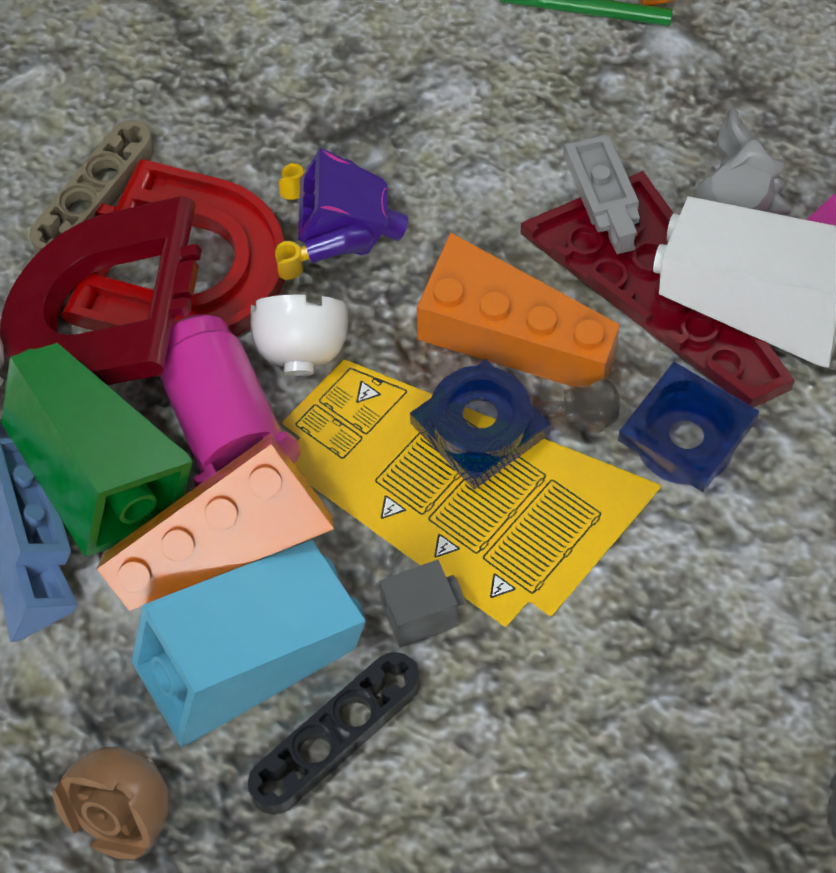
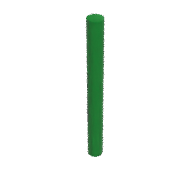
M499 0L500 3L663 26L671 25L673 9L613 0Z

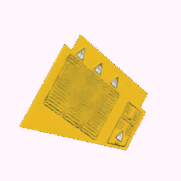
M345 359L282 422V425L300 437L298 443L301 454L295 466L311 487L420 566L439 560L445 576L454 575L457 579L463 597L504 627L510 624L528 602L548 616H553L661 488V485Z

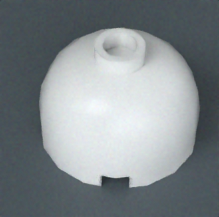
M278 295L261 298L256 301V306L251 304L250 327L252 341L258 353L271 364L284 366L285 375H313L314 366L327 364L339 354L347 335L348 305L343 301L322 296V306L306 302V295Z

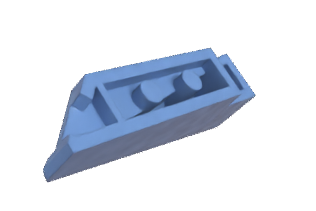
M0 423V592L10 642H16L74 613L77 603L59 565H66L71 553L63 522L5 428Z

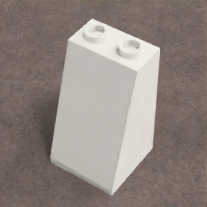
M688 196L680 215L673 213L667 231L668 244H660L656 252L653 271L660 274L659 294L818 366L829 368L836 346V226Z

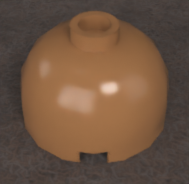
M101 747L79 758L64 773L52 795L56 811L65 825L74 834L82 827L87 833L99 838L94 840L90 847L117 859L135 860L141 857L146 848L148 849L157 839L169 814L170 798L168 788L155 763L143 753L120 747Z

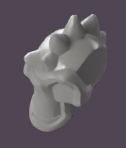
M731 108L723 120L717 139V153L724 160L720 164L716 162L711 167L713 173L703 182L698 181L695 184L693 197L779 215L790 214L791 208L779 195L786 185L784 180L777 177L783 171L784 161L772 159L763 148L761 142L755 139L742 123V120L739 118V112Z

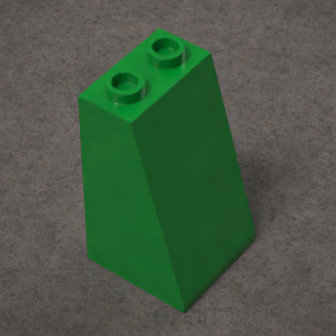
M58 343L38 349H28L10 357L1 424L85 557L112 548L184 496L192 465L189 455Z

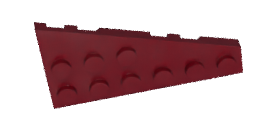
M644 171L628 177L639 201L638 213L640 219L639 223L634 224L637 236L634 239L636 248L633 251L616 254L609 240L608 230L598 233L595 224L592 225L581 197L521 222L520 234L749 410L792 390L795 379L767 342L659 294L660 274L653 271L654 260L659 245L668 244L667 231L673 211Z

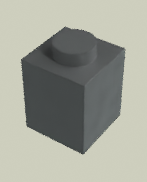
M439 560L379 580L381 605L399 648L458 627V606L464 605L463 595L455 576L450 575L446 577Z

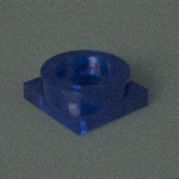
M487 359L478 365L458 369L446 376L435 388L432 397L410 412L411 425L474 490L547 437L551 430V423L530 403L529 395L521 382L510 373L494 367ZM475 401H486L496 408L498 417L489 427L474 428L467 424L463 418V411L466 406Z
M674 361L619 430L618 441L637 452L646 467L660 478L677 484L692 485L704 493L713 479L720 475L730 464L734 451L756 423L759 410ZM681 421L693 422L703 431L704 439L695 448H681L675 445L670 438L669 431L671 427Z

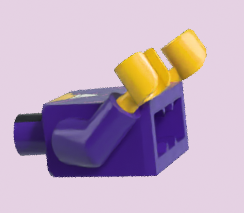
M319 148L306 170L303 171L302 166L295 163L287 164L281 172L282 178L278 181L280 196L287 200L299 198L298 240L305 242V246L299 247L298 244L292 241H284L277 246L275 256L280 278L292 280L300 276L303 272L302 261L310 259L312 263L337 255L351 253L363 256L369 254L381 235L399 241L405 234L408 225V215L388 208L387 183L385 180L357 166L351 160L343 159L323 148Z

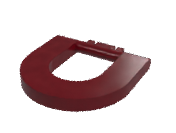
M178 196L102 214L69 228L50 241L22 270L5 301L0 321V338L8 359L10 360L11 356L20 354L28 349H38L58 343L106 385L161 375L165 368L174 317L186 316L191 312L192 302L189 298L194 296L199 269L196 261L200 260L202 253L201 248L197 244L188 245L196 206L195 202L188 197ZM161 255L148 319L80 334L66 335L58 333L57 317L61 305L71 290L83 279L103 268Z

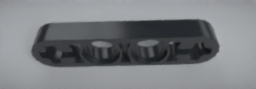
M398 652L382 655L259 761L250 771L247 781L248 791L255 807L261 812L270 815L282 814L288 811L407 706L417 695L419 688L418 668L413 659ZM390 672L397 676L404 672L405 686L402 688L396 684L388 686L381 693L384 706L380 707L374 696L386 685L385 673ZM370 687L373 694L366 690V688ZM350 703H362L371 712L367 722L357 727L348 726L340 719L342 709ZM310 738H321L328 742L331 748L324 760L311 763L301 758L299 754L300 747ZM288 757L291 758L296 770L304 775V777L298 779L296 772L293 770L282 781L284 788L282 795L277 796L276 793L271 791L263 796L265 789L262 781L268 777L275 782L280 780L289 772L287 762L284 760Z

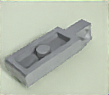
M605 134L564 144L563 156L592 225L595 224L598 233L608 230L609 240L616 254L635 250L634 239L637 236V231L634 224L639 223L640 219L638 213L639 201L610 135Z

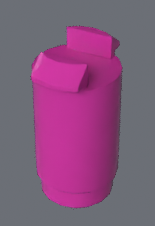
M203 314L189 315L174 322L164 372L159 376L200 471V474L193 478L195 487L269 434L274 436L295 464L301 454L299 443L288 432H282L240 339L231 333L228 324L220 317Z

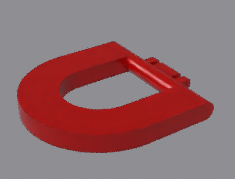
M139 160L116 207L102 203L96 211V216L178 196L192 199L196 205L192 226L214 232L223 237L234 249L235 258L228 274L212 288L196 293L192 298H189L192 302L191 312L186 316L174 317L173 323L189 315H210L224 320L228 324L231 333L236 337L251 328V304L256 306V301L261 298L278 296L285 281L278 274L275 256L277 246L284 242L282 230L275 215L258 196L233 182L149 160ZM112 266L103 268L87 276L75 286L61 316L71 325L92 331L148 319L154 290L108 278L107 276Z

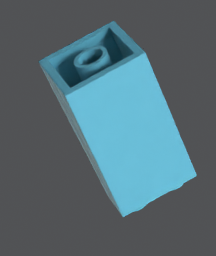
M309 540L144 604L142 606L131 663L180 747H183L355 650L366 621L358 600L353 596H349L338 580L333 562L329 557L321 554L313 540Z

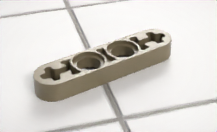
M130 120L119 123L114 127L34 222L30 229V239L36 254L59 234L87 219L95 217L96 211L102 203L112 206L124 191L138 161L149 160L153 154L151 133L144 123ZM104 168H112L118 171L117 175L108 181H100L94 178L96 173ZM77 200H87L92 203L90 208L82 213H73L68 210V207ZM49 238L50 240L45 243V239Z

